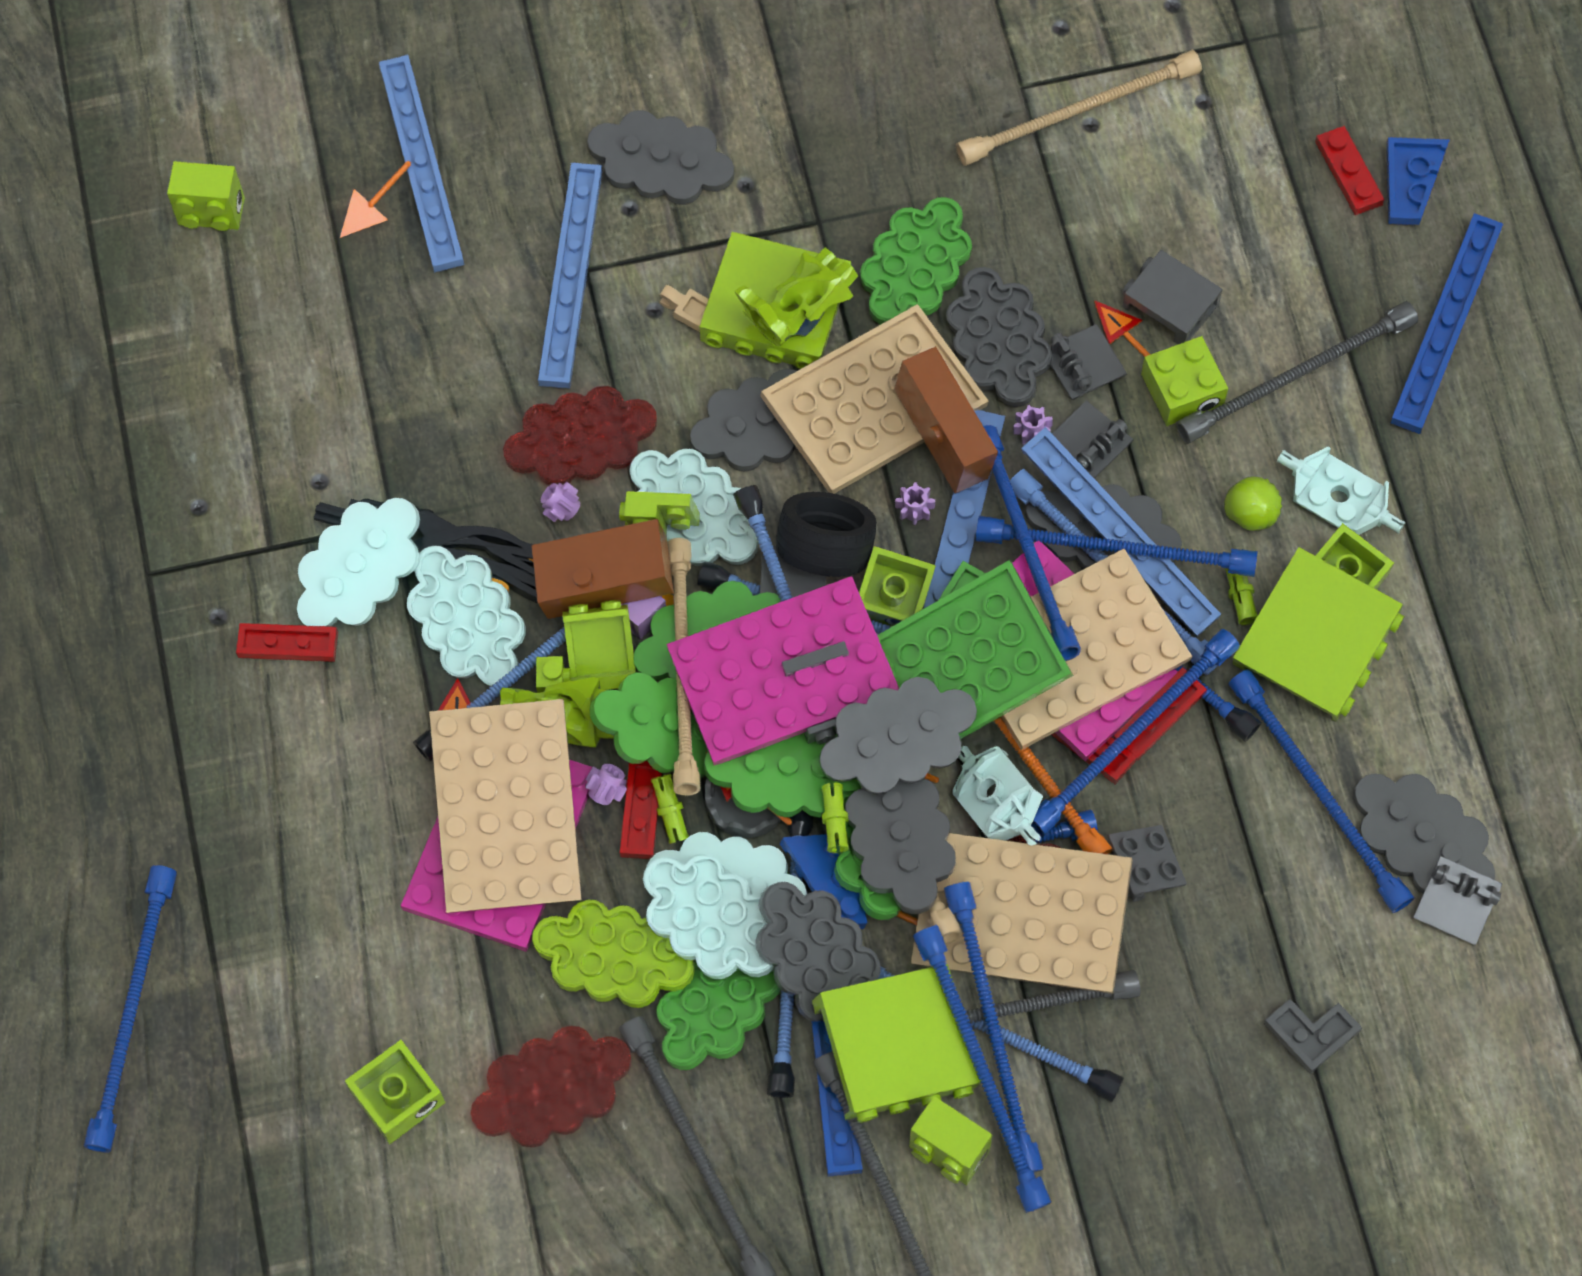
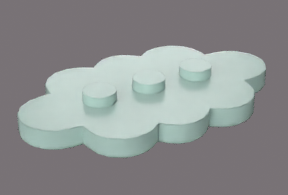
M686 448L676 451L669 458L658 451L647 450L641 452L633 459L629 472L633 483L639 489L638 492L691 494L700 512L699 526H690L687 530L672 528L671 525H667L666 536L667 541L673 538H684L691 542L692 565L702 566L705 561L713 563L718 557L730 564L741 565L754 558L758 551L756 533L748 525V520L738 510L733 494L741 488L732 487L730 476L725 470L720 467H708L701 453L694 449Z
M402 498L389 499L379 508L370 503L357 502L345 510L341 518V525L328 527L322 532L319 537L318 550L306 554L298 567L299 580L306 588L297 605L298 617L306 626H332L339 619L345 624L359 626L372 618L375 613L376 603L389 601L395 596L398 591V578L412 573L419 561L418 548L410 539L417 531L420 523L419 511L414 504Z
M430 546L423 549L419 553L418 565L414 570L420 583L410 591L407 597L409 614L417 622L423 624L422 638L429 648L440 652L442 667L448 674L463 679L477 674L486 685L492 687L495 682H499V679H502L505 674L512 671V668L515 669V666H518L519 662L513 650L523 642L526 636L525 623L515 611L510 609L511 597L509 592L502 584L492 581L490 566L482 558L476 555H465L456 560L447 549L441 546Z
M698 832L689 836L684 841L680 851L663 850L656 853L648 862L649 864L654 859L665 856L673 857L684 865L693 856L707 854L720 861L725 873H737L743 876L749 883L753 895L761 896L768 886L777 882L791 883L803 895L808 894L804 883L799 878L787 874V861L784 854L778 848L771 845H762L753 849L752 845L742 837L733 836L721 842L713 834Z
M707 854L693 856L684 865L673 857L665 856L656 858L648 864L644 871L643 882L646 890L654 899L647 908V922L655 934L662 938H670L671 947L679 957L686 960L696 959L700 970L711 979L727 978L737 969L751 977L765 976L775 969V966L763 961L756 950L758 932L767 923L759 910L761 896L751 893L750 885L743 876L737 873H725L720 861Z

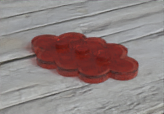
M598 386L590 390L586 396L574 392L566 393L560 396L554 405L547 403L536 404L525 412L522 420L524 431L510 436L505 442L503 448L504 459L508 467L515 472L531 473L537 471L541 481L547 485L553 483L564 485L565 482L570 483L576 476L586 480L596 479L605 472L607 467L622 469L631 465V462L639 453L638 441L651 436L656 429V411L645 400L633 399L624 401L620 392L609 386Z
M578 1026L561 1028L553 1035L550 1041L541 1038L531 1039L523 1045L518 1056L508 1054L500 1056L492 1062L487 1072L490 1090L483 1092L473 1102L471 1107L472 1122L476 1129L486 1136L495 1137L510 1132L516 1143L530 1148L544 1144L553 1132L562 1135L572 1134L581 1127L585 1117H602L609 1113L615 1105L616 1091L614 1083L626 1076L631 1068L632 1058L629 1047L617 1037L607 1036L593 1041L589 1033Z

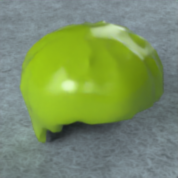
M1250 476L1242 479L1228 490L1224 501V510L1230 520L1246 530L1260 531L1269 529L1276 523L1281 514L1282 497L1279 495V490L1268 479Z

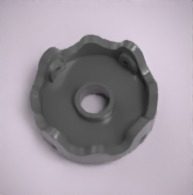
M708 778L706 779L705 800L707 811L716 826L725 833L736 837L754 838L767 834L780 823L781 819L768 808L761 812L751 813L737 807L732 797L727 802L721 787L713 784Z

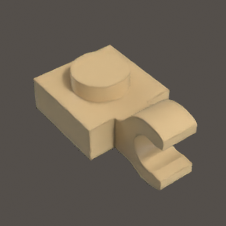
M666 285L660 293L662 297L660 304L668 309H675L673 318L700 332L699 326L709 299L692 289H689L686 295H683L673 287Z

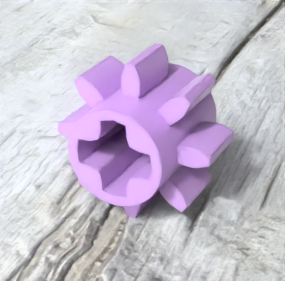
M1027 405V409L1023 413H1016L1017 423L1014 424V434H1021L1022 444H1025L1045 427L1051 432L1049 428L1053 426V418L1045 417L1044 407L1039 409Z
M565 482L564 485L561 483L549 485L543 492L540 500L543 504L542 507L545 509L543 514L553 522L557 519L568 521L573 518L580 508L579 497L576 495L578 490L568 482Z
M914 482L913 486L907 489L901 487L900 495L902 498L895 499V508L902 509L900 519L907 518L914 525L923 518L929 520V509L935 508V499L929 498L930 488L923 489L918 486L917 482Z
M603 764L600 770L592 767L586 778L588 782L585 787L590 789L588 794L592 800L602 805H609L613 799L619 802L622 800L627 790L625 787L627 780H624L625 774L620 768L612 764Z

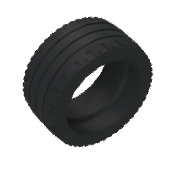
M826 492L798 493L789 497L783 505L776 535V550L785 562L808 573L827 577L855 575L860 573V571L862 572L869 563L876 536L877 521L874 513L868 507L849 497Z

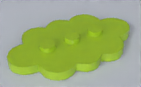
M584 900L572 907L567 918L561 916L544 918L533 930L532 941L535 950L542 958L552 961L551 972L555 983L566 991L576 992L585 989L588 995L598 1002H607L618 997L623 1004L631 1008H642L648 1006L656 999L660 989L678 991L688 986L694 978L695 966L693 960L679 957L671 947L670 938H662L655 934L648 925L647 918H641L639 913L630 906L621 905L608 910L603 903L597 900Z

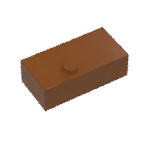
M935 346L903 360L894 390L954 493L956 494L987 480L998 451L937 347Z
M658 519L532 545L537 602L547 619L561 617L563 612L569 611L568 607L571 605L588 604V609L601 607V602L621 600V604L674 593L667 536Z

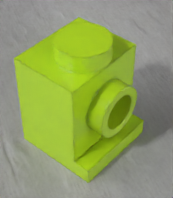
M563 656L536 657L537 693L544 692L547 686L570 681V668H565ZM560 694L564 698H571L570 696Z

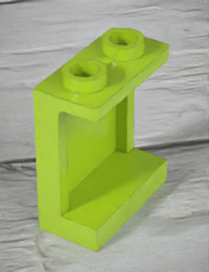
M610 600L601 602V607L588 609V604L569 606V611L563 612L562 617L570 668V681L596 677L599 679L601 690L619 688V684L628 675L636 672L628 604L621 605V600Z

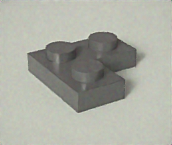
M1291 999L1264 1021V1025L1310 1074L1362 1029L1339 1003L1313 1024Z

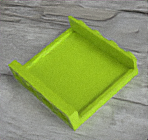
M731 232L699 326L700 341L713 348L724 347L735 350L744 356L756 355L764 357L772 363L783 362L795 365L798 369H802L822 358L840 303L828 307L818 324L806 336L794 335L778 347L770 342L743 313L744 306L735 293L739 287L745 285L758 297H761L770 304L774 301L777 294L775 287L787 281L795 273L802 253L807 252L812 257L819 253ZM837 258L839 264L832 270L835 271L844 261L851 265V261ZM799 305L788 306L785 312L794 311Z
M1298 547L1245 636L1240 648L1235 653L1233 665L1242 670L1248 668L1330 714L1332 720L1337 722L1339 716L1343 715L1346 717L1354 705L1355 699L1351 698L1357 686L1363 689L1372 673L1368 670L1372 660L1376 659L1379 661L1388 646V643L1384 642L1389 631L1396 633L1405 617L1400 614L1403 604Z
M933 967L821 992L812 1000L815 1014L822 1013L849 1106L850 1111L844 1115L845 1120L857 1118L858 1123L866 1122L877 1118L878 1112L889 1110L890 1115L899 1114L910 1110L909 1105L920 1102L922 1107H927L934 1096L941 1101V1097L953 1095L954 1099L965 1098L973 1095V1089L981 1084V1080H979V1076L975 1071L976 1067L972 1063L973 1059H970L971 1055L968 1054L969 1051H967L965 1046L966 1043L963 1042L964 1039H962L960 1034L961 1030L958 1029V1022H955L956 1018L953 1017L954 1014L950 1010L951 1006L948 1005L949 1002H947V998L943 993L944 990L941 988V981L936 976L938 973H935L936 969Z

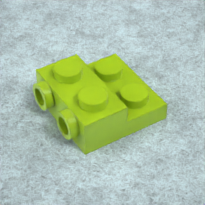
M626 491V500L620 503L619 518L620 521H625V525L658 519L667 535V525H671L672 528L687 530L690 526H699L700 512L691 494Z

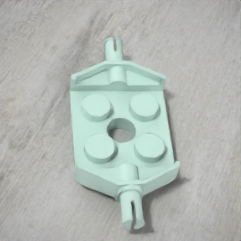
M1330 447L1305 457L1304 460L1297 459L1285 450L1282 451L1277 462L1293 470V501L1337 528L1342 523L1358 535L1376 526L1380 527L1382 524L1398 534L1402 530L1405 521L1390 514L1387 510L1388 481L1384 483V486L1329 454ZM1342 491L1347 495L1348 500L1336 502L1332 499L1331 493Z
M962 746V752H960L958 758L963 763V769L953 788L952 794L987 838L1006 841L1022 835L1028 845H1035L1037 842L1034 839L1039 841L1040 835L1034 830L1031 823L1035 818L1043 795L1030 785L1007 757L1008 753L1000 747H992L975 756L967 746ZM996 784L994 793L987 797V790L990 786Z

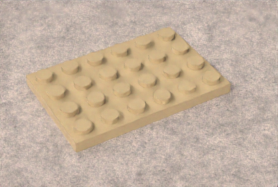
M918 304L762 390L760 396L826 490L833 494L924 443L923 438L894 390L903 360L936 346L974 412L987 407L989 402Z
M1125 549L1051 586L1062 620L1066 622L1068 627H1073L1081 647V652L1077 657L1066 661L1074 676L1001 716L1021 750L1097 711L1102 706L1114 702L1136 688L1148 684L1157 677L1191 661V653ZM1037 593L1031 596L1051 633L1050 621L1041 597Z
M564 699L430 711L446 913L582 900Z
M949 834L947 842L952 845L956 853V866L953 873L947 879L937 882V894L940 901L947 908L948 904L944 888L956 883L970 882L977 909L972 910L974 916L972 923H974L973 927H975L974 931L977 936L976 940H978L977 944H979L978 948H980L981 957L983 958L981 961L984 962L982 965L985 966L984 969L987 976L1110 994L1114 993L1133 862L1132 858ZM929 910L918 915L916 933L930 927L928 922L931 916ZM962 933L958 939L946 944L948 949L944 953L947 960L946 964H948L950 971L972 974L974 971L971 970L970 958H968L969 954H967L968 950H966L967 946L964 941L965 937H963L964 933ZM914 940L911 964L931 968L929 960L923 961Z

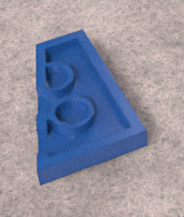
M1388 137L1386 143L1388 224H1420L1450 139Z
M827 835L783 837L779 844L785 853L790 854L796 864L794 869L800 879H805L812 892L824 890L831 893L841 906V917L855 921L860 929H864L868 922L865 911L860 904L859 893L846 890L835 878L834 867L839 854L827 851Z

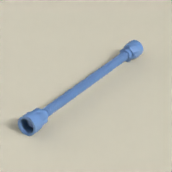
M1022 469L1010 480L1015 496L1025 505L1030 502L1034 507H1039L1065 534L1087 537L1046 499L1045 494L1040 491L1043 486L1030 473ZM1089 547L1088 549L1083 548V551H1086V554H1089L1088 556L1096 563L1108 557L1101 549L1099 551L1097 548L1096 550H1093V548L1089 549ZM1164 611L1191 653V662L1193 664L1197 663L1201 658L1200 656L1204 653L1203 651L1208 641L1204 639L1200 642L1196 637L1188 634V631H1185L1173 617H1170ZM1215 664L1212 668H1208L1203 674L1207 676L1218 665Z

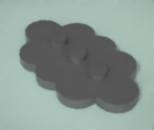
M636 110L625 115L620 125L613 123L599 124L588 135L587 142L590 154L595 159L605 163V175L610 184L623 189L635 186L639 194L646 198H657L665 195L669 201L685 205L698 199L702 190L721 191L730 186L734 180L733 162L727 155L717 152L715 134L704 126L687 128L681 119L674 116H667L657 120L653 114L647 111Z
M978 267L972 269L964 276L962 282L963 296L953 300L946 312L947 324L950 330L956 334L953 340L954 352L959 359L966 362L964 368L980 390L995 389L997 396L1004 404L1012 407L1024 406L1035 397L1037 391L1035 377L1044 374L1050 368L1052 362L1051 347L1048 342L1042 339L1045 333L1044 320L1041 315L1032 311L1033 295L1023 284H1003L999 274L991 268Z
M782 369L773 373L768 380L760 377H751L743 381L738 390L722 389L714 393L708 401V417L697 422L692 428L690 434L692 448L701 453L706 459H716L724 456L727 463L739 471L753 470L759 467L763 460L780 463L789 459L794 449H798L760 396L762 390L797 371Z
M1115 484L1102 486L1156 545L1164 546V548L1168 546V548L1172 547V549L1174 547L1181 549L1182 541L1178 532L1174 528L1161 523L1163 512L1155 499L1144 495L1130 497L1123 487ZM1042 491L1046 499L1063 516H1066V519H1069V522L1071 521L1078 530H1081V533L1089 536V538L1097 537L1103 540V537L1061 492ZM1030 502L1027 503L1026 518L1032 528L1040 530V532L1043 530L1044 532L1048 531V533L1051 531L1052 533L1056 532V534L1058 532L1065 534L1039 507H1034ZM1046 543L1057 553L1062 562L1077 560L1082 569L1096 563L1088 556L1089 554H1086V551H1083V548ZM1106 550L1102 551L1107 556L1115 553L1114 551L1110 552V550L1108 552Z
M923 677L909 678L902 683L898 691L890 688L877 689L871 694L867 704L852 703L840 710L835 722L837 737L826 743L820 753L819 763L821 770L826 777L836 782H846L856 778L862 789L876 795L885 794L892 790L898 780L909 784L918 783L925 778L930 767L946 768L956 761L962 746L959 734L969 729L976 719L977 708L975 701L962 690L953 689L940 693L932 681Z
M1381 774L1366 775L1359 780L1354 790L1353 799L1356 807L1365 815L1360 825V836L1366 841L1365 843L1371 848L1370 850L1374 853L1384 854L1386 865L1391 872L1399 876H1411L1414 886L1419 892L1424 893L1437 861L1442 856L1495 880L1494 866L1483 855L1489 841L1487 828L1478 819L1464 816L1461 803L1455 797L1447 794H1437L1432 782L1419 774L1404 775L1396 783Z
M922 779L918 783L913 784L898 780L892 790L880 795L870 794L864 789L853 792L845 804V811L848 812V823L854 828L851 835V849L854 855L863 861L861 864V878L865 886L877 893L892 892L897 906L911 914L926 912L935 904L937 899V882L947 879L953 873L956 866V853L952 845L947 842L950 834V822L947 816L938 810L939 792L936 786L927 779Z
M777 882L768 886L762 892L759 900V910L767 924L758 932L756 950L763 961L775 966L774 979L777 986L783 992L795 995L797 1009L805 1019L813 1022L824 1021L822 1013L815 1014L812 1000L819 993L879 979L881 965L878 956L871 949L862 946V931L859 925L851 919L841 917V906L831 893L824 890H816L803 895L795 885L788 882Z

